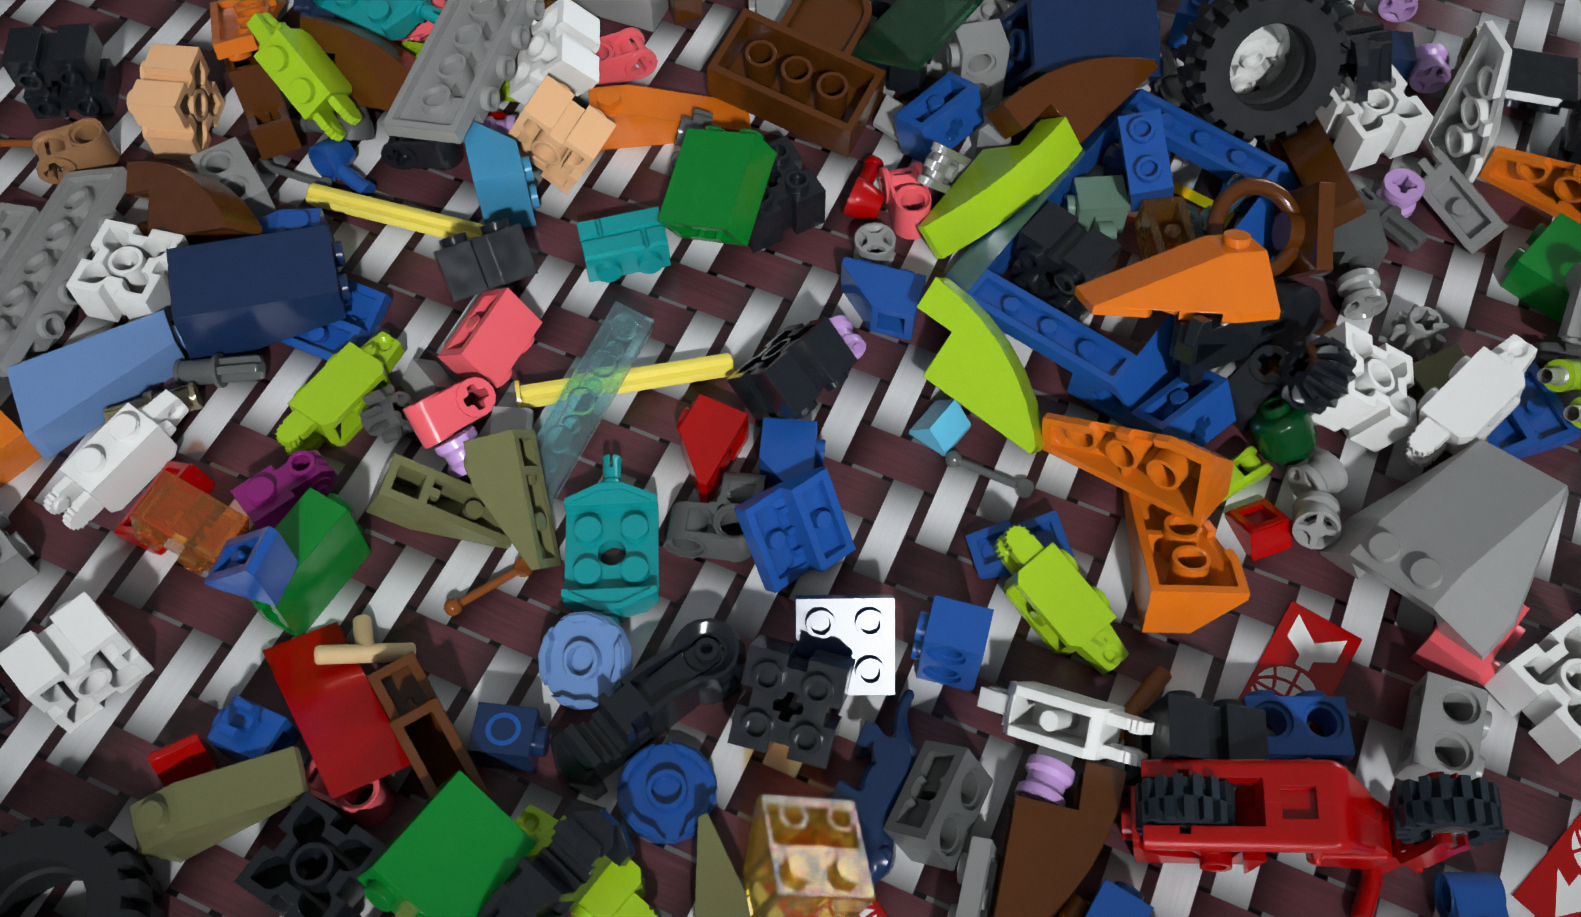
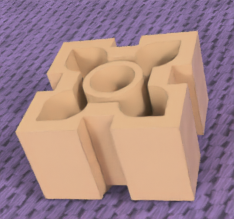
M152 43L146 59L140 65L141 79H136L133 89L128 92L127 108L135 118L138 126H142L143 138L148 142L156 159L192 161L191 155L208 149L212 139L209 129L211 126L217 127L224 109L225 101L216 82L208 81L207 79L210 69L199 47Z
M547 75L506 136L516 140L520 157L529 156L530 162L543 171L540 175L541 177L568 194L580 176L593 162L616 127V124L606 118L605 114L597 108L589 105L585 110L572 100L575 94L566 85L557 82Z

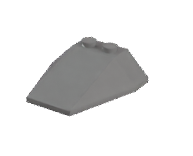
M1480 439L1349 517L1342 525L1341 536L1338 541L1328 548L1320 549L1319 552L1321 556L1358 580L1367 572L1435 616L1441 634L1481 660H1484L1515 626L1568 492V485Z

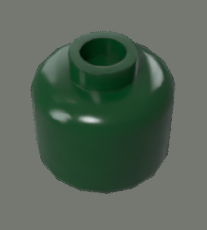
M1281 396L1265 400L1260 405V409L1250 419V430L1258 451L1267 461L1281 466L1296 465L1307 459L1317 444L1318 434L1311 414L1304 409L1293 408Z

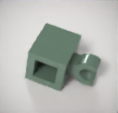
M1123 175L1073 178L1070 194L1064 195L1063 208L1078 217L1077 225L1087 232L1094 227L1111 239H1116L1117 233L1123 232L1130 209Z

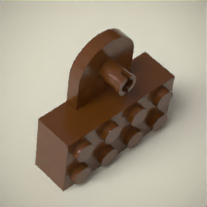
M793 0L780 23L743 8L707 67L708 94L848 158L883 97L886 76L885 70L854 57L870 28L872 15L870 0Z

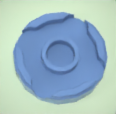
M592 611L569 613L560 618L563 620L559 621L555 627H550L543 637L538 654L539 675L543 684L548 685L550 691L554 694L551 696L559 704L574 710L598 708L597 697L604 692L610 697L622 688L620 679L630 673L633 667L632 648L624 629L611 617Z

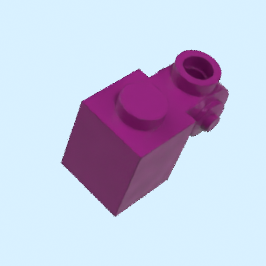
M297 451L288 458L287 463L275 470L270 465L230 492L257 530L267 526L275 528L309 488L325 495L335 486L338 477L318 451Z

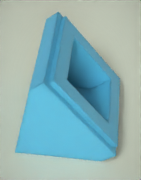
M937 400L909 430V434L945 457L970 429L971 423L956 400Z

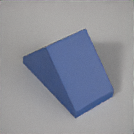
M267 526L228 539L206 577L204 584L214 589L277 607L299 562L280 533L274 528Z

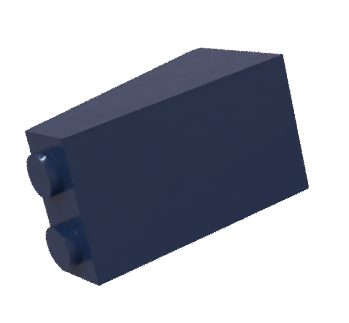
M1019 0L995 18L1000 19L1010 45L1002 95H1011L1018 91L1019 86L1024 87L1051 71L1094 58L1120 56L1155 60L1159 67L1138 88H1142L1162 77L1163 57L1160 53V17L1157 14V0Z
M328 225L166 249L172 319L191 360L212 358L215 353H221L225 357L240 356L346 318L344 300H351V292L347 274L339 275L338 267L346 266L341 240L333 242Z

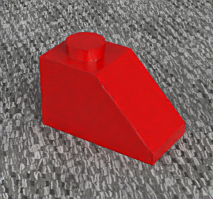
M699 394L692 408L686 407L681 413L676 429L680 434L682 454L699 501L701 503H709L710 501L712 502L722 485V473L730 471L749 438V424L747 413Z

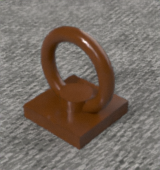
M1265 178L1238 180L1227 186L1214 200L1207 218V235L1224 233L1227 213L1237 200L1248 195H1260L1275 203V218L1272 228L1273 259L1270 260L1273 277L1297 279L1333 271L1336 183L1317 182L1288 192L1283 186Z

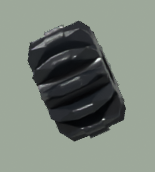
M1311 333L1305 338L1304 342L1296 341L1293 351L1288 355H1284L1286 359L1284 364L1276 370L1280 378L1276 381L1275 388L1281 392V398L1286 400L1287 404L1293 408L1304 409L1309 413L1313 412L1321 415L1327 407L1336 408L1338 398L1342 394H1348L1346 390L1348 384L1357 377L1352 372L1357 360L1351 355L1350 350L1344 347V343L1333 337L1317 336Z

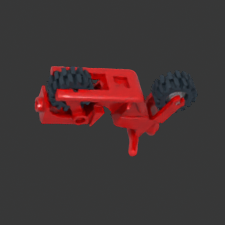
M1311 758L1304 760L1141 759L1142 783L1137 782L1135 786H1131V809H1121L1122 839L1132 841L1136 863L1199 864L1200 869L1210 872L1229 871L1232 869V864L1243 865V872L1246 874L1267 862L1266 852L1306 853L1307 862L1315 866L1360 869V881L1350 917H1373L1383 883L1382 875L1402 865L1414 873H1423V868L1433 866L1460 852L1468 851L1470 849L1469 844L1474 847L1482 846L1483 842L1493 843L1498 841L1497 838L1505 836L1499 787L1497 788V784L1494 782H1487L1485 778L1478 777L1471 780L1470 775H1459L1457 773L1450 775L1444 774V771L1419 776L1418 781L1406 779L1401 781L1402 785L1395 784L1392 786V790H1390L1391 804L1388 809L1385 803L1379 802L1372 797L1370 791L1340 762L1334 760H1312ZM1230 784H1239V787L1234 791V787L1230 786Z

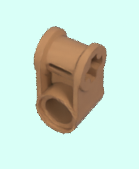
M82 118L59 128L42 131L32 139L33 151L39 157L36 166L37 174L40 179L50 184H59L66 172L111 168L120 158L118 147L102 123L96 118ZM49 142L50 148H46L45 144ZM61 166H62V169H63L62 172L59 171V167H61Z

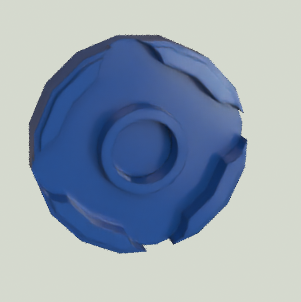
M668 742V744L657 746L652 744L643 747L627 760L618 777L617 802L624 822L637 836L654 844H676L693 838L697 834L699 816L708 813L711 819L717 806L718 785L711 764L697 749L681 742Z

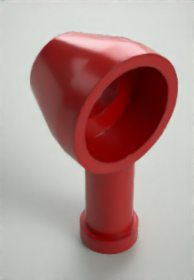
M868 156L865 159L863 170L860 176H858L845 205L844 215L855 219L876 220L885 199V195L873 185L878 176L879 168L884 167V163L879 157Z

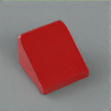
M1264 498L1225 512V519L1245 553L1252 561L1282 552L1292 546V520L1267 499Z
M198 733L186 736L147 755L149 763L165 787L180 780L220 769L215 750Z

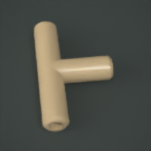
M365 614L356 616L352 621L354 644L317 645L314 648V663L317 665L394 662L412 651L416 656V645L413 642L374 643L372 618Z

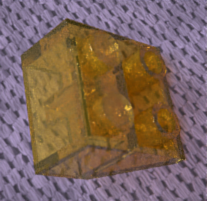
M761 794L757 798L743 871L750 917H857L876 899L855 801Z

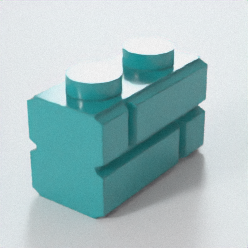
M658 206L576 223L589 282L600 280L601 282L609 283L618 280L623 275L637 272L653 274L661 270L662 267L671 266L664 226L657 221L660 213Z

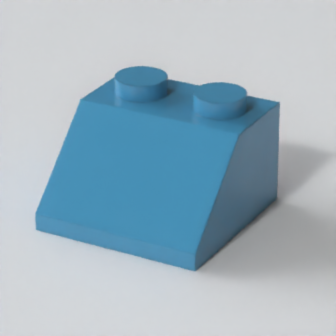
M472 121L464 137V143L485 225L507 218L509 225L520 223L522 228L536 226L533 209L540 208V202L535 183L528 185L526 183L534 181L529 156L520 157L516 140Z

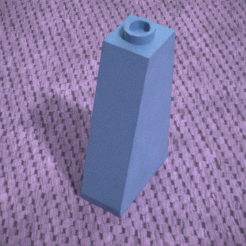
M158 311L10 366L7 375L24 435L44 459L56 455L105 422L103 408L142 398V393L152 391L174 377L173 366L176 360H188L184 350L186 349L176 325L171 323L165 311Z

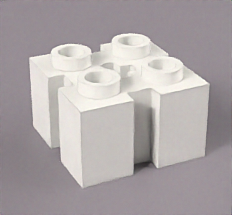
M557 0L545 9L542 20L539 22L533 21L529 29V47L526 50H519L514 60L517 62L515 75L509 83V97L524 106L527 105L547 75L557 82L566 85L576 97L599 83V57L595 54L600 47V19L571 0Z
M1276 23L1261 27L1251 33L1240 44L1233 56L1230 67V82L1232 89L1236 93H1250L1255 86H1259L1262 89L1272 83L1282 72L1290 53V36L1285 25Z
M1393 65L1391 83L1382 84L1379 89L1368 90V101L1354 104L1350 101V90L1341 82L1340 87L1334 86L1329 95L1333 97V100L1328 107L1321 106L1315 112L1327 136L1335 140L1333 147L1347 172L1376 164L1380 154L1392 159L1417 151L1434 119L1417 95L1411 97L1405 95L1404 90L1407 82Z
M105 219L90 244L96 253L92 260L81 259L66 287L85 314L90 317L119 322L120 318L127 315L130 321H134L164 310L171 321L172 308L166 249L190 246L185 236L152 229L147 237L142 235L137 225Z
M1346 321L1324 334L1329 338L1333 337L1344 343V347L1350 350L1351 355L1357 360L1356 366L1352 370L1357 377L1348 384L1346 388L1348 394H1342L1338 398L1336 408L1327 407L1321 415L1310 412L1312 420L1334 432L1342 428L1347 438L1375 453L1414 432V429L1417 427L1416 400L1407 396V389L1414 386L1412 357L1387 343L1380 347L1373 345L1372 335Z
M85 591L75 599L59 606L54 614L49 617L53 621V624L39 634L32 631L21 634L11 642L9 647L0 652V665L26 699L42 712H47L68 733H72L102 710L104 706L100 702L116 690L122 695L154 670L153 666L125 632L105 614Z
M1578 613L1549 633L1540 643L1534 644L1509 662L1484 685L1512 717L1522 711L1536 725L1528 734L1557 764H1560L1581 748V616Z

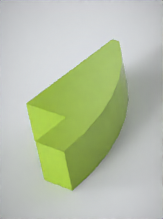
M1066 116L1041 119L1020 145L983 149L918 226L919 231L936 259H943L1006 221L1044 191L1068 168L1083 149Z
M935 277L917 305V308L950 330L951 334L923 377L1029 454L1040 452L1044 446L1037 399L1027 373L1011 343L990 315L968 293L949 278Z

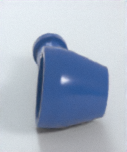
M332 139L323 140L309 148L310 161L320 176L329 177L332 182L340 179L357 194L370 197L374 194L376 185L370 180L364 179L350 167L356 158V153L346 139L340 142Z

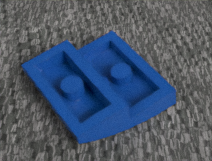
M348 280L351 300H344L345 319L280 341V343L327 361L349 342L359 348L367 343L382 322L393 299L383 292Z
M1535 361L1530 364L1524 373L1525 388L1520 396V404L1487 436L1488 443L1518 459L1579 440L1581 435L1580 429L1564 418L1565 406L1557 394L1547 389L1544 384L1538 381L1537 373L1540 368Z
M818 467L792 477L755 495L734 508L758 573L767 591L777 593L809 570L823 572L856 550L827 467Z

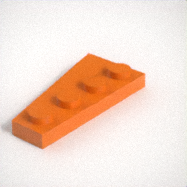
M218 0L210 2L212 46L218 60L228 58L229 61L234 62L252 56V51L258 50L260 44L246 23L257 12H260V14L270 13L277 19L287 0Z

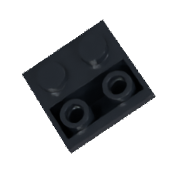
M1511 47L1513 51L1504 106L1518 108L1520 101H1523L1521 106L1523 108L1553 115H1559L1561 108L1572 110L1578 103V58Z

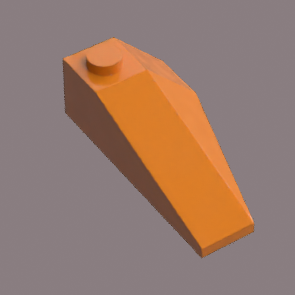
M634 84L598 86L588 90L589 105L602 111L606 118L616 124L601 150L675 144L682 115L692 118L695 108L713 113L712 124L721 126L722 129L728 132H739L743 128L751 129L748 112L711 96Z
M1502 146L1495 148L1478 176L1479 178L1555 218L1560 213H1563L1581 224V165Z
M1229 229L1224 231L1223 234L1200 237L1075 287L1074 292L1077 299L1092 315L1148 318L1151 316L1152 310H1161L1177 315L1178 320H1191L1195 313L1221 314L1220 319L1224 323H1246L1277 320L1281 312L1267 250L1251 237V234L1238 229Z
M1048 412L1042 418V438L1044 441L1042 450L1198 527L1203 525L1229 493L1234 461L1193 442L1169 435Z
M1122 489L1134 599L1142 633L1190 634L1249 600L1250 590L1241 561L1232 548L1225 550L1215 537L1217 529L1210 520H1206L1201 527H1198Z

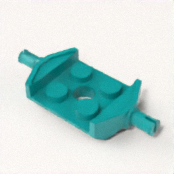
M313 0L317 7L391 41L405 38L418 23L423 24L425 20L435 24L442 9L431 5L432 0Z
M610 454L602 458L603 480L601 483H597L564 498L566 511L564 589H561V597L564 606L573 612H597L611 617L620 626V623H624V618L647 612L659 602V504L657 494L622 482V458L619 455L613 454L612 466ZM612 548L620 549L626 554L624 559L616 565H606L600 561L603 553Z

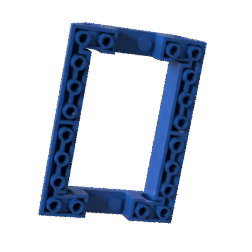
M1144 89L1135 90L1080 143L1083 149L1082 152L1044 191L1006 221L977 239L944 277L949 278L968 293L990 315L1004 335L1008 334L1072 372L1067 389L1069 394L1121 425L1132 429L1134 428L1130 412L1180 375V367L1173 365V358L1168 357L1175 315L1169 314L1140 353L1135 355L1001 277L1018 257V254L1015 252L1020 231L1050 201L1061 206L1064 195L1070 194L1073 178L1086 177L1104 156L1109 145L1112 142L1119 143L1118 116L1161 108L1167 149L1224 179L1220 193L1230 184L1245 178L1272 180L1283 186L1288 192L1299 189L1285 162ZM1248 195L1240 198L1230 209L1237 213H1246V215L1235 229L1251 234V237L1267 250L1270 261L1273 259L1272 228L1275 218V203L1260 195Z

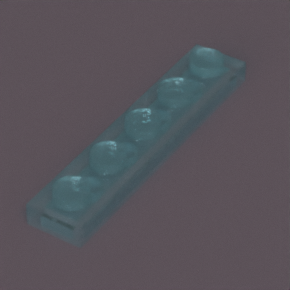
M617 301L613 304L536 436L550 509L655 327V320Z

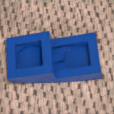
M1056 510L1015 525L1025 526V529L1029 530V534H1033L1044 548L1054 542L1059 549L1067 551L1074 557ZM1009 519L965 535L980 579L1012 575L1002 564L1001 558L997 557V553H994L995 548L993 547L996 545L995 541L998 537L1003 535L1009 527H1012Z

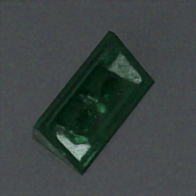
M897 0L874 23L854 48L853 56L866 61L919 71L984 0Z

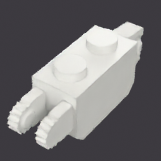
M1513 334L1493 350L1483 346L1472 358L1467 355L1462 357L1450 371L1448 376L1450 380L1440 390L1436 387L1431 388L1417 405V409L1420 410L1417 427L1414 429V433L1411 432V435L1408 436V448H1406L1405 458H1407L1410 466L1420 467V469L1422 467L1427 468V465H1431L1432 461H1435L1445 450L1455 455L1480 439L1484 440L1520 404V396L1525 388L1524 373L1535 359L1538 349L1532 344L1525 342L1521 337Z
M167 389L139 409H136L127 402L59 469L65 476L45 496L43 501L45 509L54 515H60L62 512L65 513L62 516V521L73 530H79L81 527L84 528L104 507L111 513L122 510L162 470L165 464L175 457L178 446L171 439V436L177 429L176 426L189 412L187 406Z
M1010 681L1008 690L996 686L981 687L977 704L978 707L1002 714V732L1015 738L1089 760L1108 758L1124 764L1141 767V759L1148 758L1147 753L1142 752L1140 749L1120 745L1118 741L1121 729L1128 730V732L1137 735H1152L1155 723L1145 718L1124 713L1125 707L1036 681Z

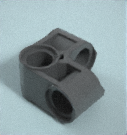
M725 471L722 473L720 496H717V502L682 501L672 506L665 548L670 553L684 558L700 557L731 562H741L751 556V552L744 534L731 536L726 533L732 530L742 531L734 508L767 490V475Z

